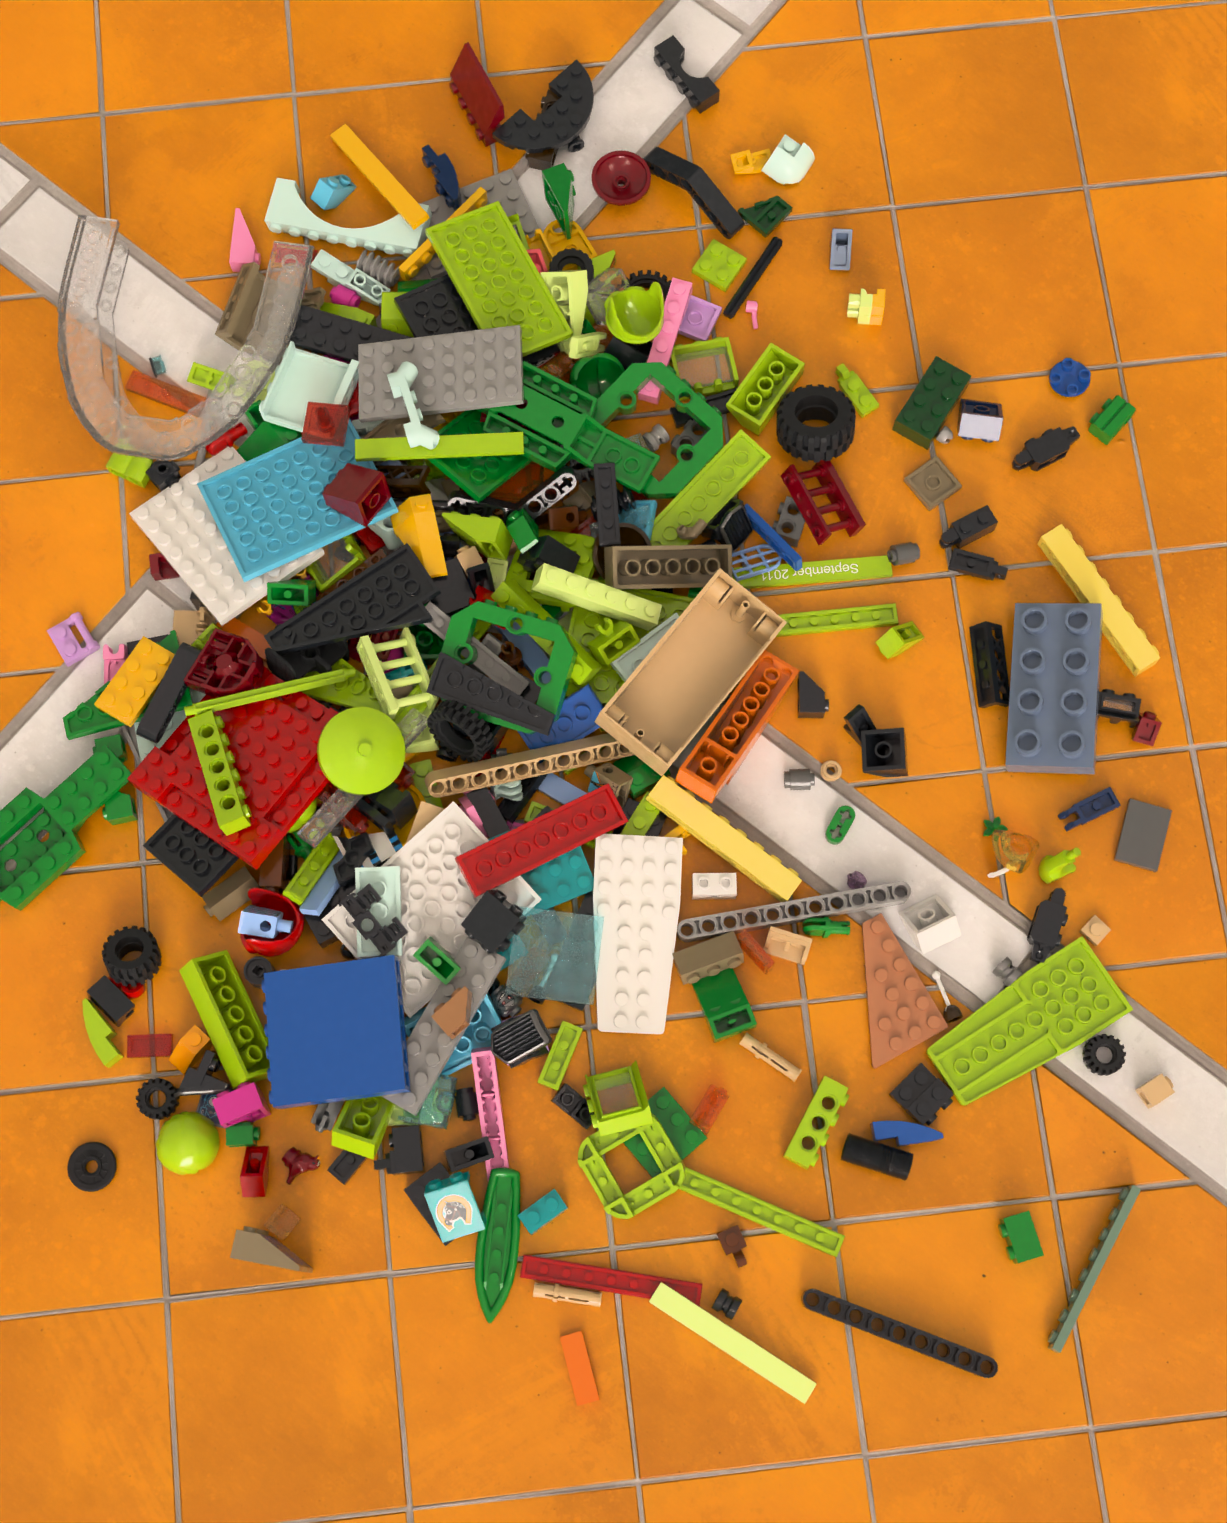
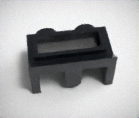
M1103 689L1102 692L1099 691L1098 718L1099 716L1110 718V723L1118 724L1120 720L1130 722V727L1134 728L1139 722L1141 699L1136 698V695L1132 693H1124L1122 696L1115 694L1113 690Z

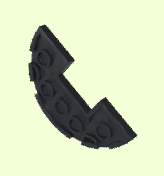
M576 59L549 83V89L560 99L535 121L522 109H519L492 133V137L510 149L526 150V153H543L542 150L551 148L555 150L574 140L589 122L594 103L592 82L582 64Z

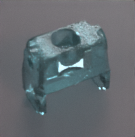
M440 1074L418 1114L415 1116L403 1109V1116H398V1121L446 1130L451 1117L458 1078Z

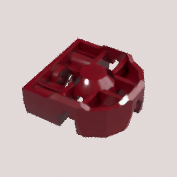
M215 628L183 681L191 689L212 697L214 695L223 697L253 690V675L262 677L264 662L248 639ZM240 670H244L246 672L244 677L240 676Z

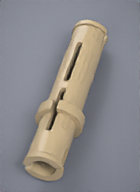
M746 1033L739 1045L754 1053L755 1058H761L793 1082H795L802 1071L768 1048V1044L765 1042L762 1044L749 1035V1033Z
M535 1282L532 1297L552 1299V1302H557L558 1300L600 1307L602 1292L566 1288L556 1283L555 1285H547Z

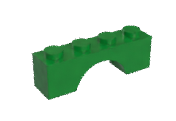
M120 734L94 739L93 754L105 744L122 763L128 760L125 740ZM118 791L102 808L104 819L112 825L138 820L135 800L129 794Z

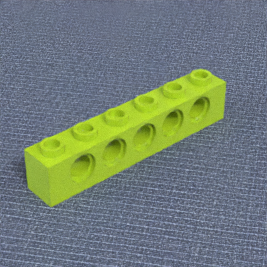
M211 709L188 719L219 827L226 836L250 827L249 817L252 814L248 805L243 800L246 798V794L242 786L239 787L238 781L241 778L237 769L233 767L235 758L232 752L228 750L227 746L230 745L226 733H223L222 728H225L221 716H216Z

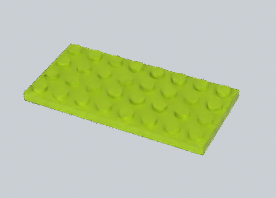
M499 201L426 228L425 233L479 330L520 325L522 330V357L573 336L570 326Z

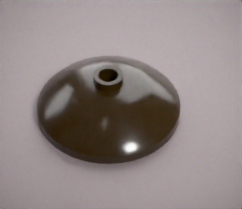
M619 523L621 546H652L648 536L639 527L630 523ZM598 534L592 548V560L597 573L605 580L604 547H599Z

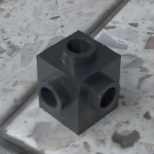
M165 457L156 460L151 465V468L145 472L149 480L160 492L167 487L171 488V485L176 481L179 482L181 478L178 472L180 470L178 465L173 460L169 462Z

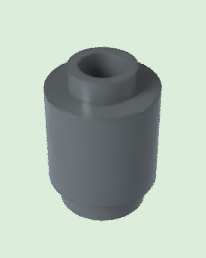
M912 542L891 545L887 552V557L894 566L913 563L920 558V549L916 543Z
M789 769V771H784V788H790V790H811V786H815V774L810 773V769Z

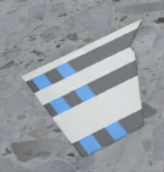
M395 831L390 835L385 832L369 834L375 853L368 856L361 867H374L392 857L403 847ZM333 836L344 856L347 850L346 841L348 838Z

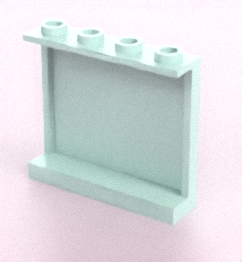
M290 341L288 348L286 347L283 351L281 364L277 365L275 369L274 380L267 387L265 400H262L260 403L259 411L266 422L333 441L359 381V361L352 359L350 364L297 349L294 342Z

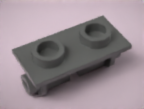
M344 1101L318 1104L311 1119V1123L316 1126V1131L321 1133L324 1130L331 1131Z

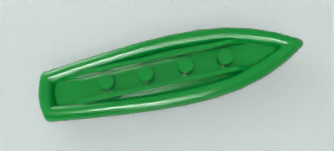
M494 1168L491 1170L482 1212H484L487 1219L486 1229L478 1231L475 1283L480 1306L488 1323L493 1322L507 1300L517 1268L520 1240V1219L517 1216L520 1214V1172L511 1168Z

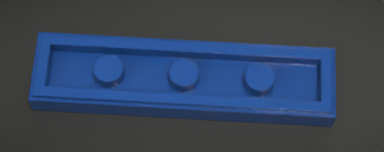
M745 504L746 513L753 529L795 571L802 568V557L748 504Z

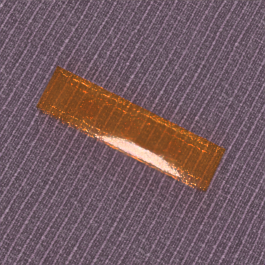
M133 370L125 386V389L129 392L200 418L208 402L206 397Z

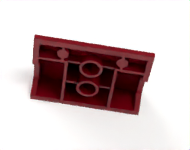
M469 42L464 44L450 73L451 83H449V87L453 95L457 94L460 108L462 110L465 109L467 112V120L470 125H474L477 139L479 141L482 140L485 147L497 142L492 137V133L501 126L500 122L505 118L504 105Z

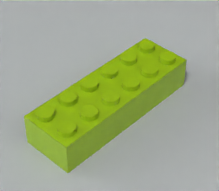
M224 950L191 959L179 971L233 1089L238 1088L240 1084L245 1082L253 1083L268 1078L267 1070L270 1068V1061L266 1056V1046H269L268 1037L265 1035L264 1028L228 951Z

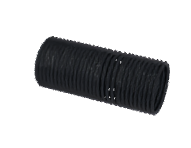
M849 1133L843 1147L841 1161L850 1162V1164L878 1171L881 1174L891 1175L893 1178L905 1181L908 1178L914 1154Z

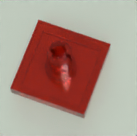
M308 402L301 438L302 442L344 447L351 410L350 406Z

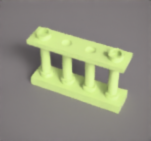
M408 627L403 629L400 639L378 644L371 642L369 635L360 637L356 648L384 714L391 719H395L400 707L425 701L429 710H434L439 697L426 693L430 678L416 647L415 636L410 633ZM403 647L407 657L382 662L379 661L376 653ZM411 665L415 674L389 680L386 679L384 671ZM418 683L422 694L397 699L393 696L391 690Z

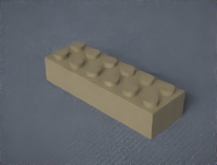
M732 544L604 547L605 585L616 589L704 587L719 568L732 577Z

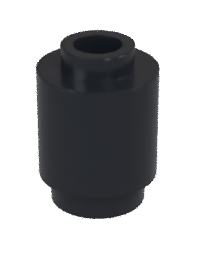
M473 1087L456 1090L454 1099L458 1118H463V1121L476 1119L479 1110L477 1095L473 1091Z

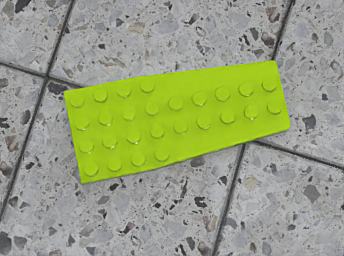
M1081 936L1047 958L1044 963L1041 962L1024 973L1009 987H1006L931 1045L926 1053L950 1090L954 1093L960 1105L966 1106L1075 1048L1134 1009L1084 937Z

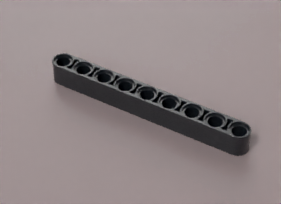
M817 1289L806 1290L801 1296L802 1305L810 1311L974 1375L991 1378L998 1371L997 1362L989 1356ZM809 1293H814L818 1297V1302L815 1306H810L806 1302V1297ZM831 1301H835L839 1305V1312L835 1315L828 1311V1304ZM854 1309L858 1310L861 1314V1319L858 1323H853L849 1317L850 1312ZM875 1318H879L883 1324L881 1330L877 1332L871 1327V1322ZM897 1326L904 1330V1336L900 1340L895 1339L893 1336V1330ZM918 1335L924 1336L926 1340L923 1348H918L915 1345V1338ZM941 1343L947 1347V1354L944 1357H940L936 1351L937 1346ZM962 1352H966L969 1356V1362L966 1365L960 1364L958 1360ZM985 1360L991 1365V1370L987 1374H984L980 1368L981 1363Z

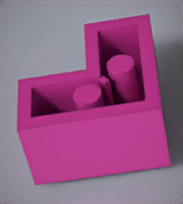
M254 1082L242 1083L238 1086V1089L232 1092L223 1091L216 1095L217 1098L212 1100L220 1125L224 1128L244 1120L252 1123L271 1115L262 1090Z

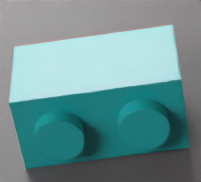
M554 1188L517 1216L528 1232L533 1235L566 1211L568 1207Z

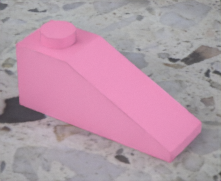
M235 208L229 263L233 272H240L243 264L255 262L260 266L261 254L257 252L240 208Z

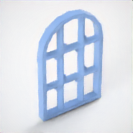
M768 544L757 545L734 552L732 557L741 555L742 559L732 561V565L744 562L746 567L734 570L732 567V574L736 581L770 572L781 564L782 557L778 554L779 557L765 560L763 555L776 552ZM766 548V549H771V550H768V551H765V552H763V551L761 552L760 549ZM757 550L758 554L749 557L744 556L745 553ZM761 557L763 561L760 563L749 565L747 560ZM778 561L775 565L769 567L768 563ZM761 565H765L766 567L765 569L753 572L751 569ZM745 570L750 572L739 577L736 575V573Z

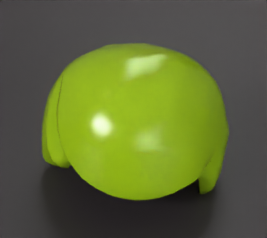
M194 1111L181 1112L180 1114L173 1115L170 1120L165 1121L156 1141L157 1157L161 1164L168 1170L180 1175H185L186 1173L195 1174L198 1170L209 1166L215 1159L220 1145L219 1133L214 1127V1122Z

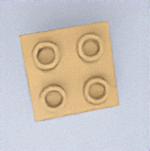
M200 607L199 611L174 610L173 630L177 632L180 645L183 642L191 645L212 622L215 623L216 619L206 607Z

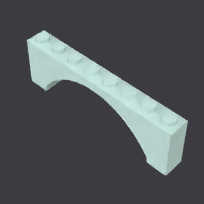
M277 178L264 220L268 229L274 233L284 232L294 237L305 236L311 240L321 239L332 244L343 243L353 248L359 246L369 251H384L390 255L395 253L402 254L408 258L425 242V231L430 225L432 213L429 205L419 204L427 212L430 219L415 230L410 227L400 214L370 227L343 228L327 223L313 214L299 196L300 189L296 181Z

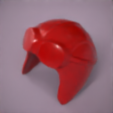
M256 887L249 889L247 894L252 901V905L283 912L282 919L293 921V928L290 934L280 932L275 938L241 934L240 938L243 946L250 954H259L266 957H274L286 953L294 947L303 932L304 915L299 910V905L275 891Z

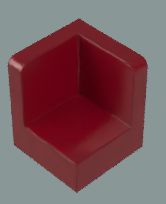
M162 553L149 555L150 571L155 581L180 577Z

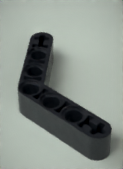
M657 146L643 158L649 166L651 174L686 190L725 238L731 239L744 227L745 223L741 216L701 167Z
M569 466L560 468L517 503L486 497L478 503L465 491L455 490L448 496V510L462 515L477 514L488 518L496 516L502 519L506 526L509 514L524 508L534 520L575 488L577 483L576 472ZM549 488L556 490L554 494H547L545 491ZM456 500L460 501L458 505L454 504ZM537 501L540 504L537 507H532L529 503ZM479 504L483 508L481 510H475L472 508V506ZM495 509H501L503 513L500 515H496L493 513V511Z

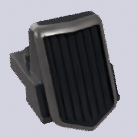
M732 498L707 523L708 525L701 535L702 537L718 540L721 545L732 544V553L735 552L753 531L743 501Z
M536 1009L507 1019L491 1028V1052L498 1059L509 1064L511 1068L544 1056L548 1053L546 1046L552 1041Z
M206 1050L198 1069L188 1068L180 1087L175 1090L174 1097L219 1094L223 1091L231 1092L233 1090L230 1083L212 1076L213 1072H217L221 1065L216 1052Z

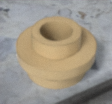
M833 760L824 762L820 769L822 778L829 782L838 780L842 773L839 763ZM831 768L835 773L830 775L827 773V769Z

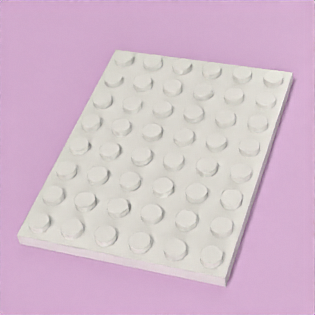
M229 446L180 478L179 482H174L171 488L167 487L129 513L131 518L221 626L266 596L268 582L289 580L325 555L324 550L319 548L247 582L243 581L197 485L204 480L246 462L234 447L229 448Z
M454 801L381 866H400L402 924L408 930V933L402 937L403 955L395 956L400 959L404 1012L409 1018L431 1000L441 983V980L413 956L429 937H432L453 959L457 956L467 937L482 944L476 938L469 937L464 932L465 928L461 926V923L484 894L474 898L455 858L489 840ZM521 876L492 889H498L507 896L506 900L509 903L516 904L523 910V915L542 900ZM338 904L321 919L357 960L379 957H357V928L352 923L355 920L343 905L339 907Z

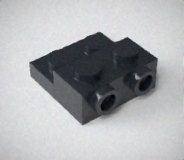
M920 1063L889 1095L918 1124L924 1125L926 1123L929 1126L938 1117L935 1113L940 1108L945 1110L953 1102L951 1097L954 1093Z

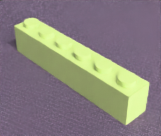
M546 563L536 570L531 589L610 618L625 621L647 631L658 625L662 608L661 604Z

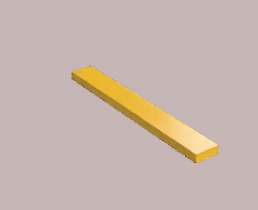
M346 124L330 135L338 147L413 230L430 219L427 212Z

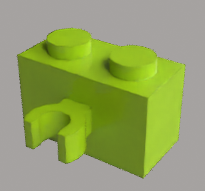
M605 617V628L602 629L601 625L595 624V629L601 634L587 643L596 661L608 666L641 641L630 623L619 620L613 625V622Z

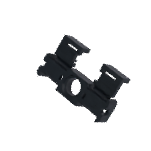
M369 883L357 893L358 896L354 897L356 893H351L339 903V907L342 905L355 920L352 922L365 940L369 938L380 951L379 957L395 948L396 944L392 945L391 943L401 939L408 933V930L397 916L392 919V924L388 927L385 925L380 930L382 926L369 910L365 911L367 908H371L370 905L376 901L378 903L382 900L381 896ZM368 918L373 921L374 927L371 931H364L362 929L361 923L364 919Z

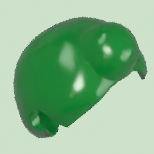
M601 352L593 356L582 357L571 369L569 384L598 399L620 377L625 369L621 362L609 353Z

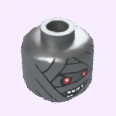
M501 985L490 995L495 1009L503 1018L509 1015L514 1017L522 1010L520 1005L523 999L510 985Z

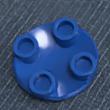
M1065 358L1051 369L1049 382L1056 393L1065 397H1075L1086 391L1090 384L1091 373L1080 362L1074 361L1072 358Z

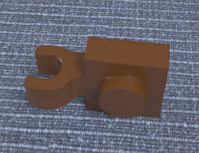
M738 1225L718 1233L717 1236L725 1255L727 1256L732 1253L738 1268L747 1265V1261L741 1251L747 1245Z

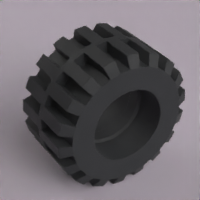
M126 926L123 927L122 931H114L115 935H109L107 938L108 942L103 944L102 957L109 976L114 978L116 983L119 984L121 982L123 986L131 984L133 987L137 986L139 982L142 985L146 983L145 980L154 978L153 973H158V966H161L162 956L157 941L150 931L147 932L146 928L143 927L138 929L137 926H132V928L128 929ZM129 952H142L133 961H122V958Z

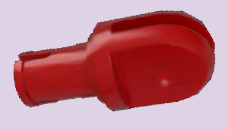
M239 422L228 431L220 430L207 440L205 445L207 452L215 456L226 447H233L237 439L248 433L246 427L242 422Z

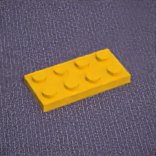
M143 636L94 705L131 728L153 698L175 654Z

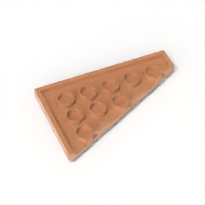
M882 913L862 923L871 1065L873 1069L949 1027Z

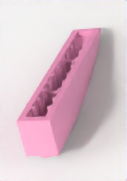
M491 1046L475 1048L471 1051L482 1137L488 1136L494 1158L485 1161L488 1181L492 1169L509 1168L496 1057L491 1052Z

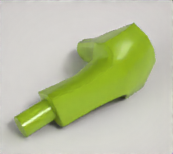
M1076 847L1071 851L1063 850L1055 856L1046 855L1043 857L1038 868L1040 878L1049 884L1067 874L1075 872L1076 866L1073 862H1076L1075 858L1081 855L1080 849Z

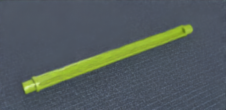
M342 668L193 703L191 706L184 707L186 716H197L211 709L215 712L347 681L348 678L356 677L354 668Z

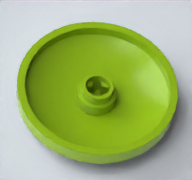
M353 707L336 714L324 726L318 740L317 756L322 772L335 787L350 794L368 795L383 790L398 777L405 761V742L396 723L386 714L369 707Z

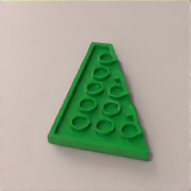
M175 630L170 631L166 638L156 644L176 654L180 646L177 632ZM110 681L95 692L96 694L85 703L82 702L74 711L63 717L68 740L125 726L124 723L94 705ZM190 687L187 688L175 712L184 710V707L193 704ZM149 702L148 705L145 707V709H144L143 712L140 714V716H139L138 719L135 721V723L141 721V719H142L143 715L145 714V712H146V710H147V708H148L150 702Z

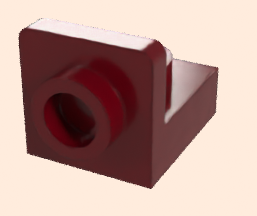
M1149 711L1139 712V722L1134 729L1131 739L1153 746L1162 724L1157 715Z

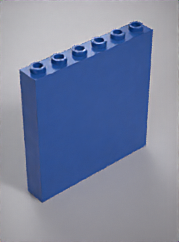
M388 955L264 973V980L261 983L266 1002H263V1011L267 1015V1024L264 1026L266 1037H268L269 1045L266 1046V1056L270 1061L267 1076L269 1082H271L269 1101L274 1108L286 1109L411 1092L400 959L397 956Z

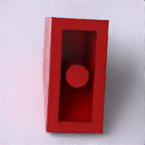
M269 1146L246 1147L240 1174L242 1196L265 1197L269 1174Z

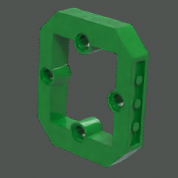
M662 362L632 363L597 399V408L593 419L606 427L619 412L623 415L632 414L637 407L636 395L651 380L674 401L678 411L687 413L702 426L707 433L695 446L691 444L681 445L676 453V466L660 482L651 475L641 492L648 499L675 498L723 448L722 413L715 406L711 407L707 404L706 398L701 393H695L687 380L684 378L681 380L676 376V371L670 365L665 366ZM685 396L688 397L690 401L688 403H682L679 399ZM623 399H630L632 401L627 406L621 403ZM684 453H689L692 458L690 460H683L681 456Z
M485 599V603L477 601L452 615L441 652L465 665L473 664L478 658L477 649L471 645L478 620L505 627L510 633L517 636L529 634L555 642L548 666L540 667L535 671L534 681L537 686L541 687L536 705L556 715L554 722L559 719L578 655L565 628L558 624L559 620L546 617V620L538 619V614L526 611L524 615L517 612L518 608L508 605L505 606V609L497 607V602ZM521 619L522 627L515 630L513 626L514 621ZM468 648L469 656L463 660L461 652L463 649ZM549 672L551 680L544 684L542 682V675ZM471 709V713L474 714L476 712L479 714L478 719L483 718L484 721L527 734L535 733L533 730Z

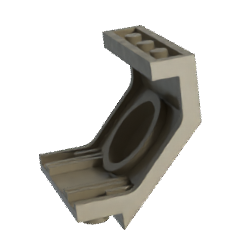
M255 262L243 264L215 335L239 351L281 364L283 351L289 346L287 339L299 304L319 310L324 303L326 291L321 287L309 290L295 288L265 277L258 272L260 266ZM295 346L297 349L304 350V348Z

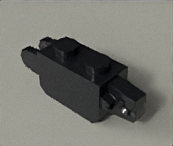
M1074 426L1064 430L1060 427L1055 430L1049 429L1037 439L1031 438L1026 441L1022 452L1015 456L1012 466L1016 471L1030 467L1031 470L1039 471L1064 458L1070 445L1079 439L1080 434Z
M1062 888L1054 889L1049 899L1041 902L1036 907L1027 935V941L1032 945L1030 960L1034 962L1044 963L1049 952L1060 944L1062 935L1059 932L1061 926L1064 927L1068 919V914H1065L1067 907L1063 906L1066 893Z

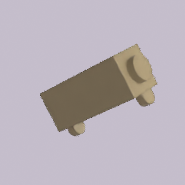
M244 866L202 896L206 903L203 907L210 917L215 915L221 921L250 900L247 894L249 889L254 887L260 888L259 884Z

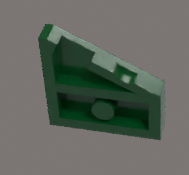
M775 196L767 201L754 203L753 207L747 209L740 208L737 213L766 238L792 212L793 207L779 196Z

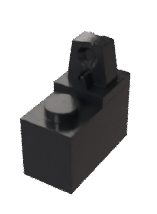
M415 1125L392 1128V1134H389L390 1148L394 1147V1151H389L390 1153L385 1154V1159L374 1160V1169H386L387 1174L392 1175L425 1172L421 1127Z

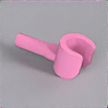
M747 301L746 312L752 313L753 329L756 330L758 329V304L755 301Z

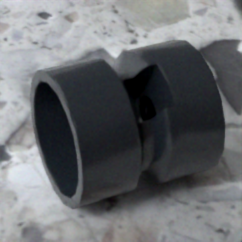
M261 956L249 959L244 966L245 978L258 989H262L261 983L264 980V973L276 971L275 967L266 958Z

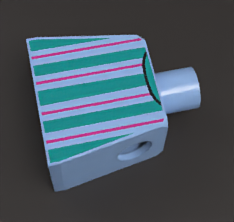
M249 905L241 911L238 933L275 938L280 932L290 934L293 928V921L282 919L283 912Z

